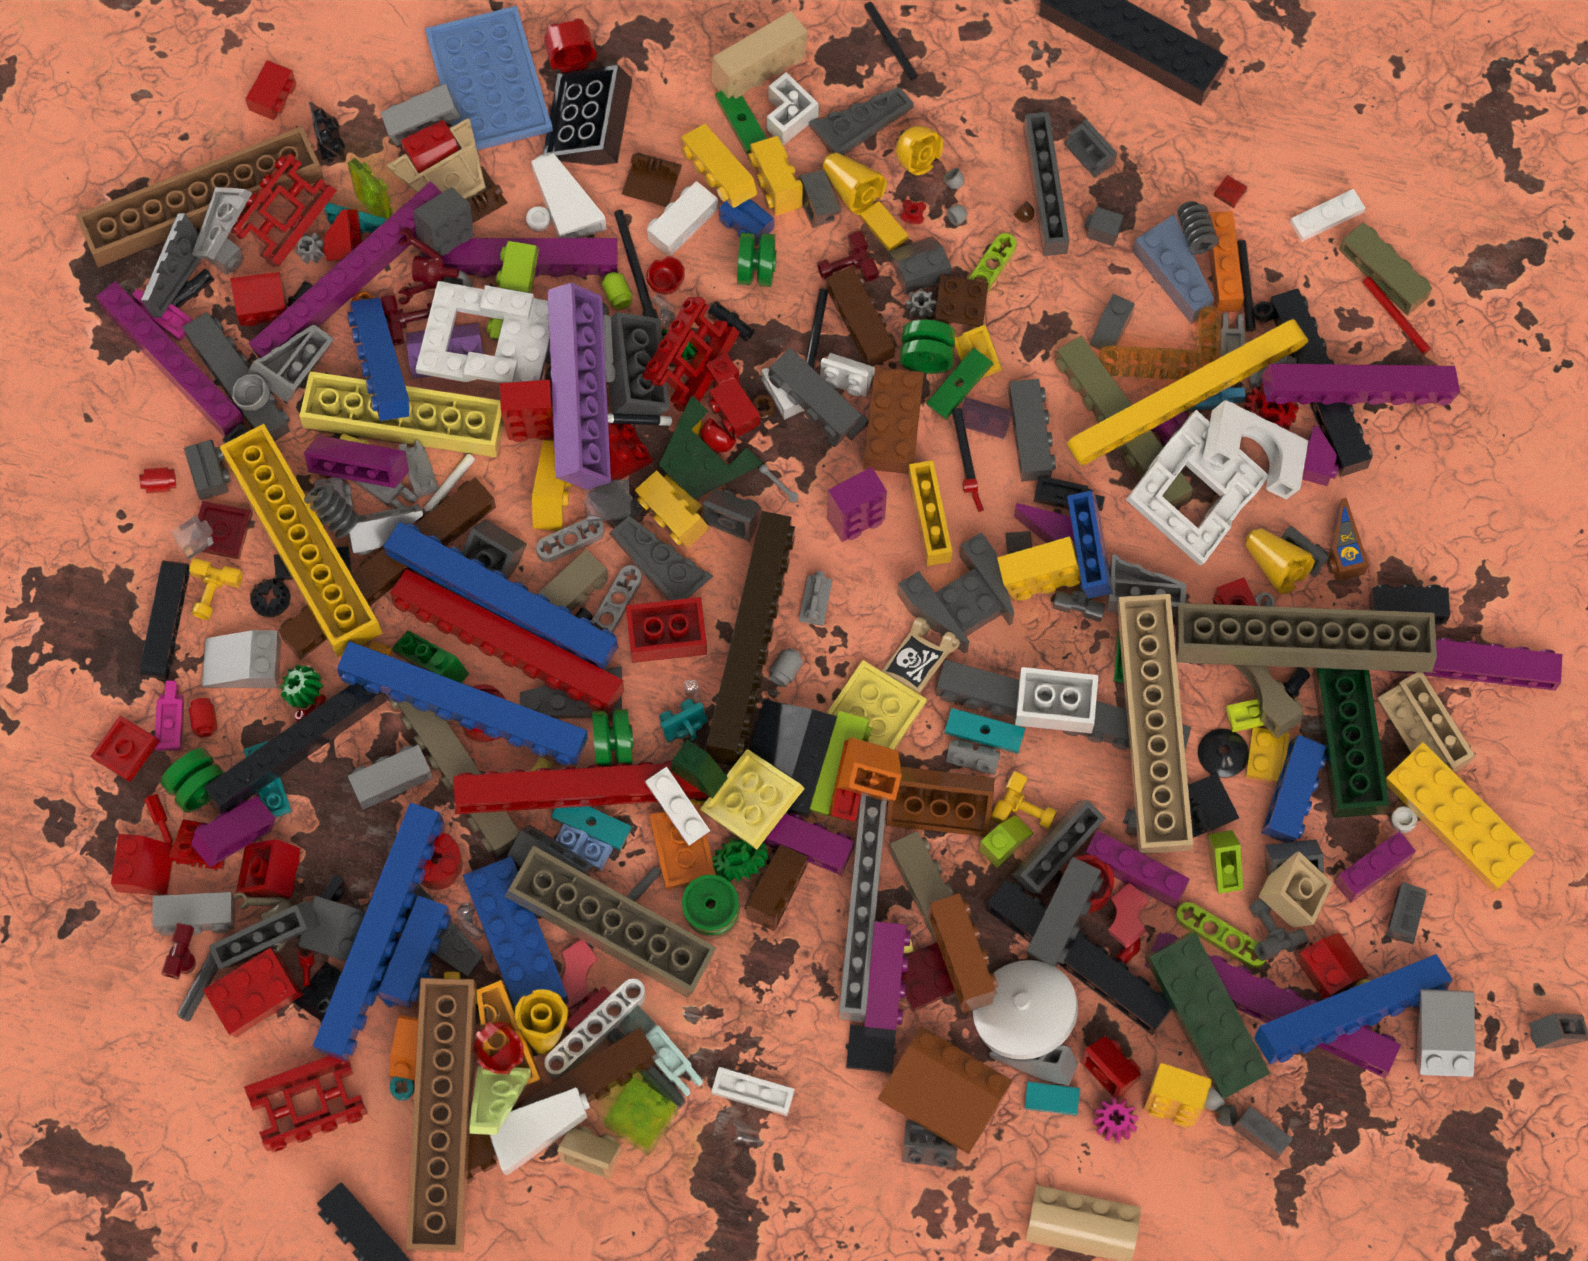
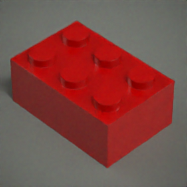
M550 380L500 383L501 414L508 439L515 442H524L527 439L550 440L554 437L552 387Z
M701 597L626 605L632 663L707 655Z
M272 948L262 952L203 990L228 1034L235 1037L303 995L279 952Z

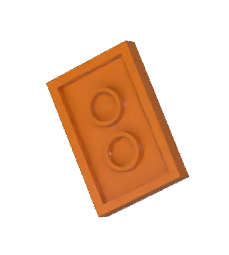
M693 805L702 818L700 805ZM665 811L649 815L666 890L687 886L692 880L702 875H716L712 865L713 861L707 834L688 846Z

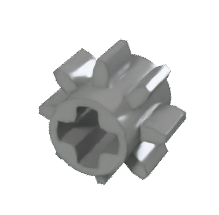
M304 233L303 237L297 242L298 250L295 253L302 257L301 260L307 264L310 262V259L318 263V260L325 256L323 252L324 241L320 240V236L316 233H313L311 237Z
M920 288L915 294L909 293L910 300L906 301L905 308L911 309L910 317L915 316L919 320H922L927 315L932 317V309L936 308V301L931 300L932 292L926 293Z

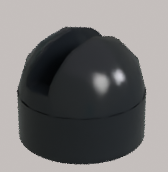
M1260 302L1255 305L1254 316L1258 322L1267 323L1273 319L1274 309L1271 303Z

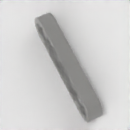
M627 565L621 569L591 621L594 627L601 631L606 629L614 633L626 612V605H630L642 583L639 568ZM633 573L636 580H630L627 590L624 588L627 582L625 575L630 576ZM616 593H622L625 595L626 600L622 604H615L611 600L612 596ZM604 614H610L614 617V621L610 625H603L600 622V617Z

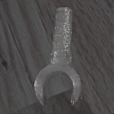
M696 680L684 681L685 695L694 694L695 703L701 702L703 705L699 694L698 682Z

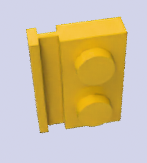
M986 325L965 332L959 337L955 336V346L961 362L973 348L993 362L992 367L982 378L1003 370Z
M1253 727L1245 778L1277 782L1287 755L1290 733H1285L1277 739L1268 729Z

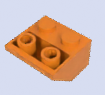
M850 737L837 788L883 801H896L902 776L898 751Z

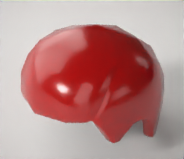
M667 256L662 260H655L647 271V283L654 292L663 295L676 292L685 278L684 266L680 260L672 256Z
M709 418L701 427L700 435L702 441L717 453L729 451L736 443V439L721 428L712 418Z

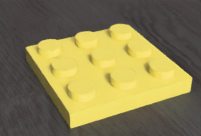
M862 660L827 713L838 716L839 711L869 719V726L873 727L869 743L895 750L927 703V699Z
M747 749L726 775L728 777L727 781L713 799L709 797L700 810L737 837L758 849L805 788Z

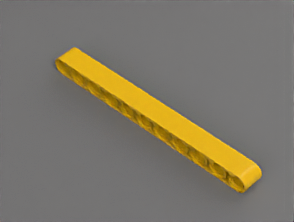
M1294 319L1289 320L1077 434L1067 442V447L1080 466L1086 465L1268 367L1269 364H1273L1299 350L1308 342V338Z

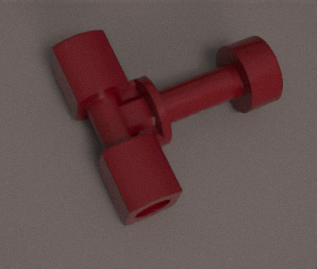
M862 231L848 235V242L851 247L849 257L831 263L827 259L817 262V267L823 281L827 277L832 276L833 272L849 266H853L855 270L860 269L865 282L879 278V271L873 258H869L867 254L868 245Z
M395 295L381 297L382 308L385 318L388 319V328L393 346L405 343L402 328H407V322L429 318L432 303H427V309L404 313L403 308L398 309Z
M182 923L176 924L171 940L174 946L170 949L169 955L166 956L161 972L163 976L178 980L181 973L188 974L195 969L196 959L188 948L194 933V927Z

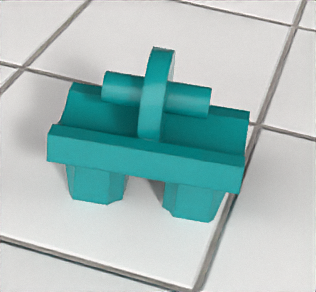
M689 698L682 702L680 705L682 712L675 716L669 710L659 715L660 725L668 743L686 736L691 741L697 739L695 731L701 729L702 725L708 722L701 702L696 704Z

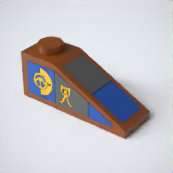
M1347 498L1341 499L1337 509L1329 559L1327 560L1329 572L1331 574L1334 573L1336 581L1365 575L1369 567Z

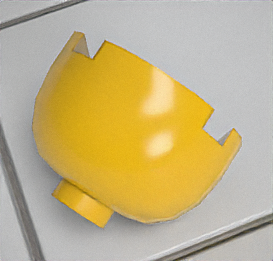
M913 126L899 137L896 146V157L901 166L908 172L917 176L923 175L934 167L930 165L934 159L940 158L944 147L943 138L936 131L928 127Z

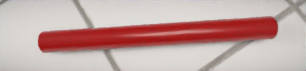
M1370 276L1365 278L1362 283L1422 354H1427L1431 350L1429 345Z

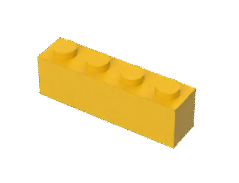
M706 123L681 136L683 143L681 151L687 160H692L696 171L699 174L703 173L705 175L708 185L711 188L715 187L717 189V193L723 202L727 201L734 208L757 195L754 178Z
M934 460L909 464L908 478L926 566L951 563L953 551Z

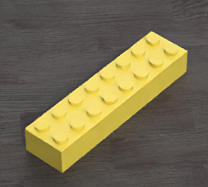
M309 372L299 415L303 428L339 434L347 433L352 436L415 445V441L418 440L424 447L496 458L498 456L504 427L500 400L405 386L409 397V417L380 421L377 411L373 412L371 397L373 395L367 392L366 380Z

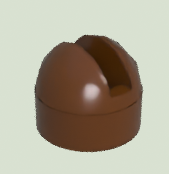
M1027 201L1014 213V216L1021 222H1029L1035 215L1034 208Z

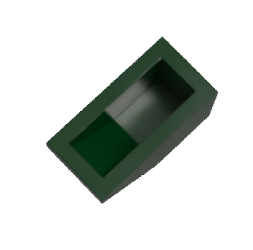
M689 740L684 743L672 760L670 771L712 799L727 781L728 777L713 758Z

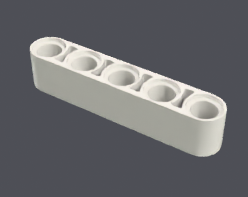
M628 979L564 1038L545 1057L544 1064L548 1076L557 1080L576 1068L607 1038L610 1031L618 1028L645 1001L646 995L643 983L638 979ZM632 988H636L641 992L636 998H630L626 994ZM612 1006L621 1008V1013L617 1016H610L607 1012ZM593 1024L602 1026V1030L598 1034H591L588 1029ZM574 1042L583 1044L582 1050L576 1053L570 1051L569 1047ZM555 1060H560L564 1063L563 1068L557 1071L552 1070L550 1065Z

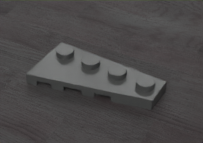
M900 87L871 97V100L859 104L858 102L850 105V108L844 111H835L829 113L828 117L817 120L816 118L809 121V127L832 153L837 152L845 155L913 109L914 103Z
M621 666L605 670L622 679ZM547 685L520 692L521 706L556 719L592 718V712H595L585 702L581 700L574 701L565 692L559 689L553 690ZM622 695L608 717H613L615 710L622 709Z
M417 884L414 891L416 894L415 901L417 896L433 900L420 884ZM413 906L411 908H408L406 911V914L404 916V918H406V923L408 921ZM451 920L447 930H442L439 937L442 940L437 954L433 953L432 955L469 979L484 957Z

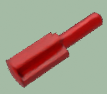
M155 794L145 798L144 802H146L154 824L159 826L165 843L172 844L173 840L165 823L168 819L159 795Z

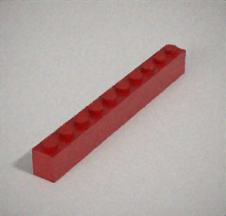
M408 569L404 571L390 592L393 605L398 610L414 614L419 621L435 625L444 634H453L462 643L478 647L485 655H493L501 659L508 667L513 668L515 666L519 668L526 676L544 681L549 688L565 692L574 701L581 700L594 711H606L609 715L624 692L623 679Z
M672 760L665 761L662 764L641 762L638 765L628 766L625 763H618L612 767L590 765L587 768L579 769L567 766L561 770L539 768L529 772L516 769L509 773H499L497 771H488L480 775H473L469 772L460 773L458 776H453L455 814L658 802L645 781L665 767L670 771ZM670 771L689 800L709 798L708 795Z

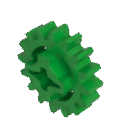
M731 838L729 843L721 844L722 850L715 851L717 856L712 857L714 863L712 865L717 875L726 878L729 882L736 878L737 882H740L742 877L750 879V875L759 873V867L766 866L764 861L769 859L768 851L764 842L758 849H755L740 838L736 841L734 838Z

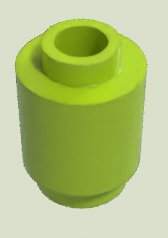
M617 272L607 274L601 285L610 305L614 306L616 310L630 306L633 302L631 299L632 293L624 275Z

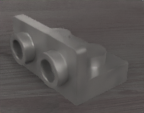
M906 1120L902 1162L916 1165L955 1167L956 1146L918 1123Z

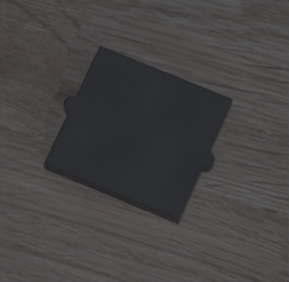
M850 1025L849 1044H846V1049L848 1050L846 1068L892 1073L893 1057L897 1053V1050L894 1048L896 1030Z

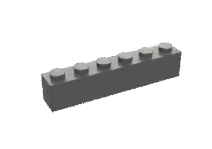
M1049 112L1025 114L1023 129L1043 256L1067 254L1069 235Z
M206 312L182 327L190 344L233 404L241 412L251 429L265 424L274 441L290 432L287 424L290 420L283 409L278 410L274 404L277 402L271 392L265 406L256 411L241 409L232 399L234 384L239 378L247 375L250 364L243 354H237L235 351L237 348L236 344L229 335L227 337L224 336L222 333L224 328L216 317L212 319L209 313Z

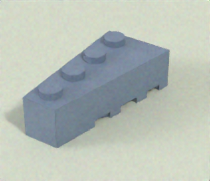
M1174 214L1136 238L1133 253L1192 324L1211 311L1214 298L1194 255L1190 253L1186 238Z

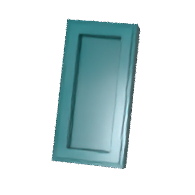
M1027 1082L1024 1109L1077 1116L1080 1088Z

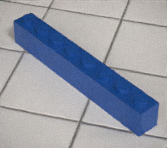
M1435 954L1259 1026L1254 1040L1269 1064L1277 1061L1283 1063L1291 1059L1294 1054L1310 1052L1318 1044L1323 1042L1324 1044L1332 1043L1338 1036L1345 1033L1351 1035L1364 1025L1373 1026L1384 1017L1389 1015L1395 1017L1411 1006L1417 1008L1420 1005L1421 989L1448 990L1453 979L1438 955Z

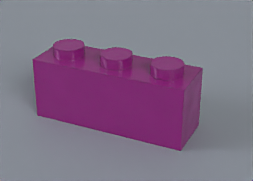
M257 796L249 801L246 799L241 801L230 812L224 811L209 824L203 823L198 826L194 831L195 834L191 845L204 861L212 867L270 833L276 818Z
M1398 831L1340 873L1335 881V885L1348 901L1352 903L1410 861L1416 850L1403 834Z

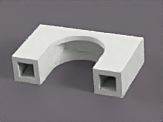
M1224 400L1212 410L1203 455L1204 460L1225 469L1238 458L1241 437H1248L1259 443L1268 456L1269 473L1266 490L1286 500L1300 490L1308 440L1227 400Z

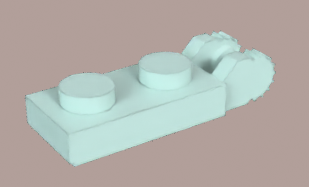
M658 1025L645 1035L658 1055L659 1059L655 1061L657 1067L671 1083L674 1082L684 1096L687 1097L691 1094L688 1086L679 1078L685 1071L697 1086L704 1083L691 1067L692 1065Z

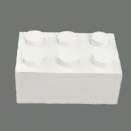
M1021 667L1015 725L1092 733L1095 721L1098 675Z

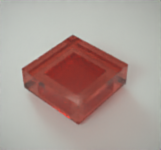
M1227 175L1214 192V197L1235 208L1248 187Z

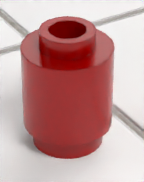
M168 467L144 469V474H139L140 488L145 489L146 494L169 492L170 489L176 488L174 469H168Z
M198 698L191 701L189 715L192 733L201 738L212 736L213 732L218 729L214 705L209 698Z

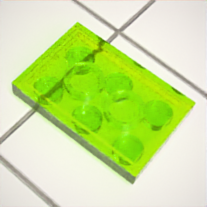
M354 157L347 164L355 197L374 216L385 219L390 218L393 210L389 204L391 200L387 195L388 187L380 178L375 179L366 163L363 162L361 164Z

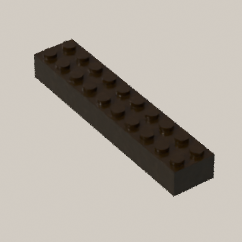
M766 511L761 513L707 741V753L716 763L734 766L746 751L745 735H750L752 727V713L750 712L755 713L757 690L761 688L763 679L762 665L766 666L768 642L772 641L774 619H777L779 611V596L783 594L784 576L788 572L790 550H793L795 542V526H792V517Z

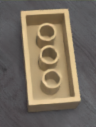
M792 11L788 12L713 56L711 82L727 98L733 96L737 99L751 88L761 86L765 80L773 75H780L790 65L800 63L805 57L808 31Z

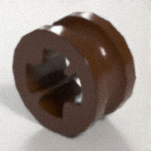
M759 395L754 399L753 405L759 412L761 420H766L773 416L774 401L770 396ZM763 403L768 404V410L760 411L759 404L762 406Z

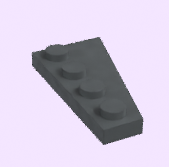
M185 213L177 214L141 299L154 318L162 317L201 261V259L192 255L199 233Z
M630 516L609 533L668 601L688 599L713 577L709 572H704L697 567L696 563L688 557L686 559L676 552L674 547L655 537L654 533Z

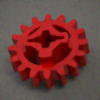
M1263 383L1260 385V390L1254 387L1251 392L1252 395H1247V403L1244 406L1245 410L1255 413L1257 416L1287 430L1290 429L1291 422L1295 423L1297 418L1295 414L1299 410V407L1295 406L1296 402L1285 404L1266 402ZM1255 403L1258 404L1257 407L1260 409L1258 413L1256 412ZM1283 405H1286L1287 407V415L1285 414L1286 410L1283 408Z

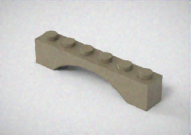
M1234 665L1252 685L1259 702L1261 722L1277 739L1301 722L1303 714L1301 704L1286 693L1285 687L1280 681L1273 679L1266 666Z

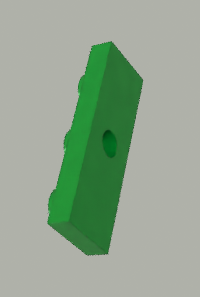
M722 91L715 93V99L746 154L751 153L752 143L767 138L743 95L735 99L733 96L727 98Z
M973 348L928 400L927 406L946 420L952 414V410L958 407L992 367L993 362ZM963 382L961 387H957L959 383Z

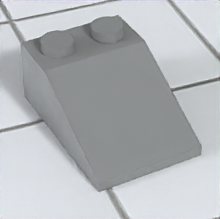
M250 630L205 638L202 688H279L281 638L278 631Z
M1421 989L1415 1060L1419 1074L1473 1077L1475 1061L1474 991Z

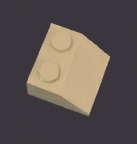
M1296 852L1268 876L1259 898L1292 928L1313 925L1333 882L1302 853Z
M578 1126L577 1129L572 1128L568 1131L558 1148L560 1162L610 1180L622 1151L621 1145L617 1144L618 1140L607 1135H603L602 1138L592 1135L593 1131L583 1126Z

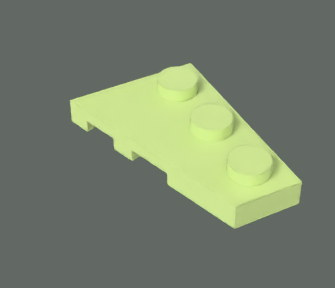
M477 1066L470 1119V1134H498L531 1076V1068H513L510 1074H496L483 1069L481 1066Z

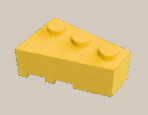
M778 135L752 143L751 154H748L751 167H756L758 172L756 174L758 185L760 188L764 187L766 192L764 195L768 209H773L775 216L801 208L803 185L800 180H795L793 175L795 169L793 165H789L788 155Z
M543 440L532 492L533 529L562 530L566 506L569 504L570 491L568 489L572 487V484L556 478L554 441Z
M657 470L635 489L636 493L640 496L636 500L646 511L651 508L655 512L653 519L662 528L667 525L672 531L669 536L678 546L683 543L689 548L710 529L704 520Z

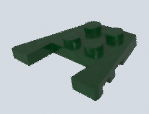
M692 396L658 467L696 500L743 474L756 469L762 462L746 447L730 465H727L692 431L693 427L709 412Z

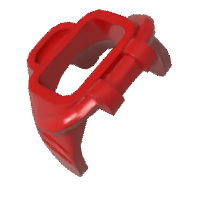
M489 1020L481 1031L474 1033L477 1037L474 1043V1053L477 1062L483 1069L496 1074H510L515 1065L523 1062L524 1048L522 1041L510 1024L506 1022H496L493 1024ZM497 1030L503 1031L509 1038V1042L493 1056H489L482 1048V1044Z

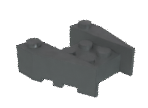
M982 532L963 543L960 547L959 556L970 571L947 586L934 592L920 571L898 583L897 595L909 612L916 618H924L926 623L936 633L939 632L943 636L947 632L955 634V638L960 641L957 648L963 653L968 652V635L1000 615L1003 616L1009 626L1013 624L1014 610L1008 591L1003 584L997 554Z

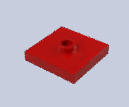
M120 715L90 757L123 779L131 782L160 740Z

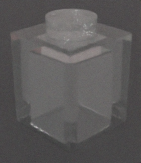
M196 515L171 531L175 542L188 560L214 543L211 538L213 530L205 520L201 522Z

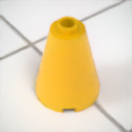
M837 152L829 154L823 161L822 169L825 171L827 178L847 208L854 214L860 215L863 211L874 205L873 202L877 198L882 199L884 196L887 180L881 173Z
M1262 528L1254 529L1246 536L1245 546L1275 590L1281 595L1296 589L1297 587L1293 584L1299 579L1303 582L1311 572L1315 560L1310 552Z
M538 989L532 991L533 993L526 997L524 995L515 1007V1022L535 1052L549 1054L557 1046L568 1019V1009L557 993Z

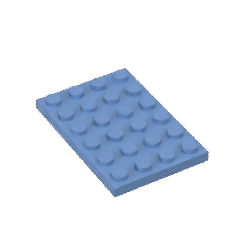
M517 6L425 28L440 85L446 84L453 92L462 117L451 122L452 127L469 118L477 150L545 134L550 131L553 132Z

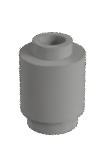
M791 648L781 650L770 669L769 679L781 687H787L788 684H791L803 664L801 654Z

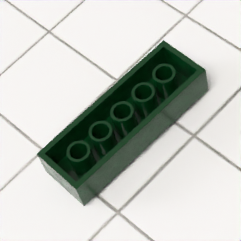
M1315 668L1313 679L1322 742L1326 746L1324 755L1327 756L1325 763L1333 818L1385 814L1389 807V799L1369 670Z
M1189 932L1144 956L1207 1077L1212 1079L1211 1084L1222 1098L1225 1099L1271 1074L1196 932Z

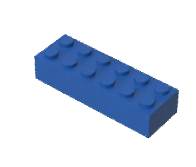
M512 856L463 875L514 1008L524 995L526 997L532 994V991L538 989L555 992L562 998L565 1005L569 1004L568 996L535 914L504 897L518 873Z

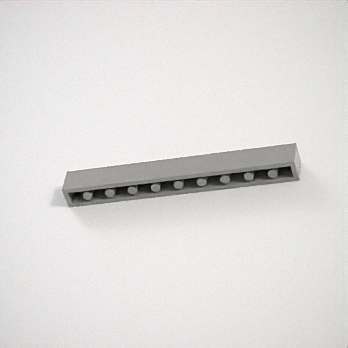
M862 794L839 1010L840 1020L865 1022L887 802Z

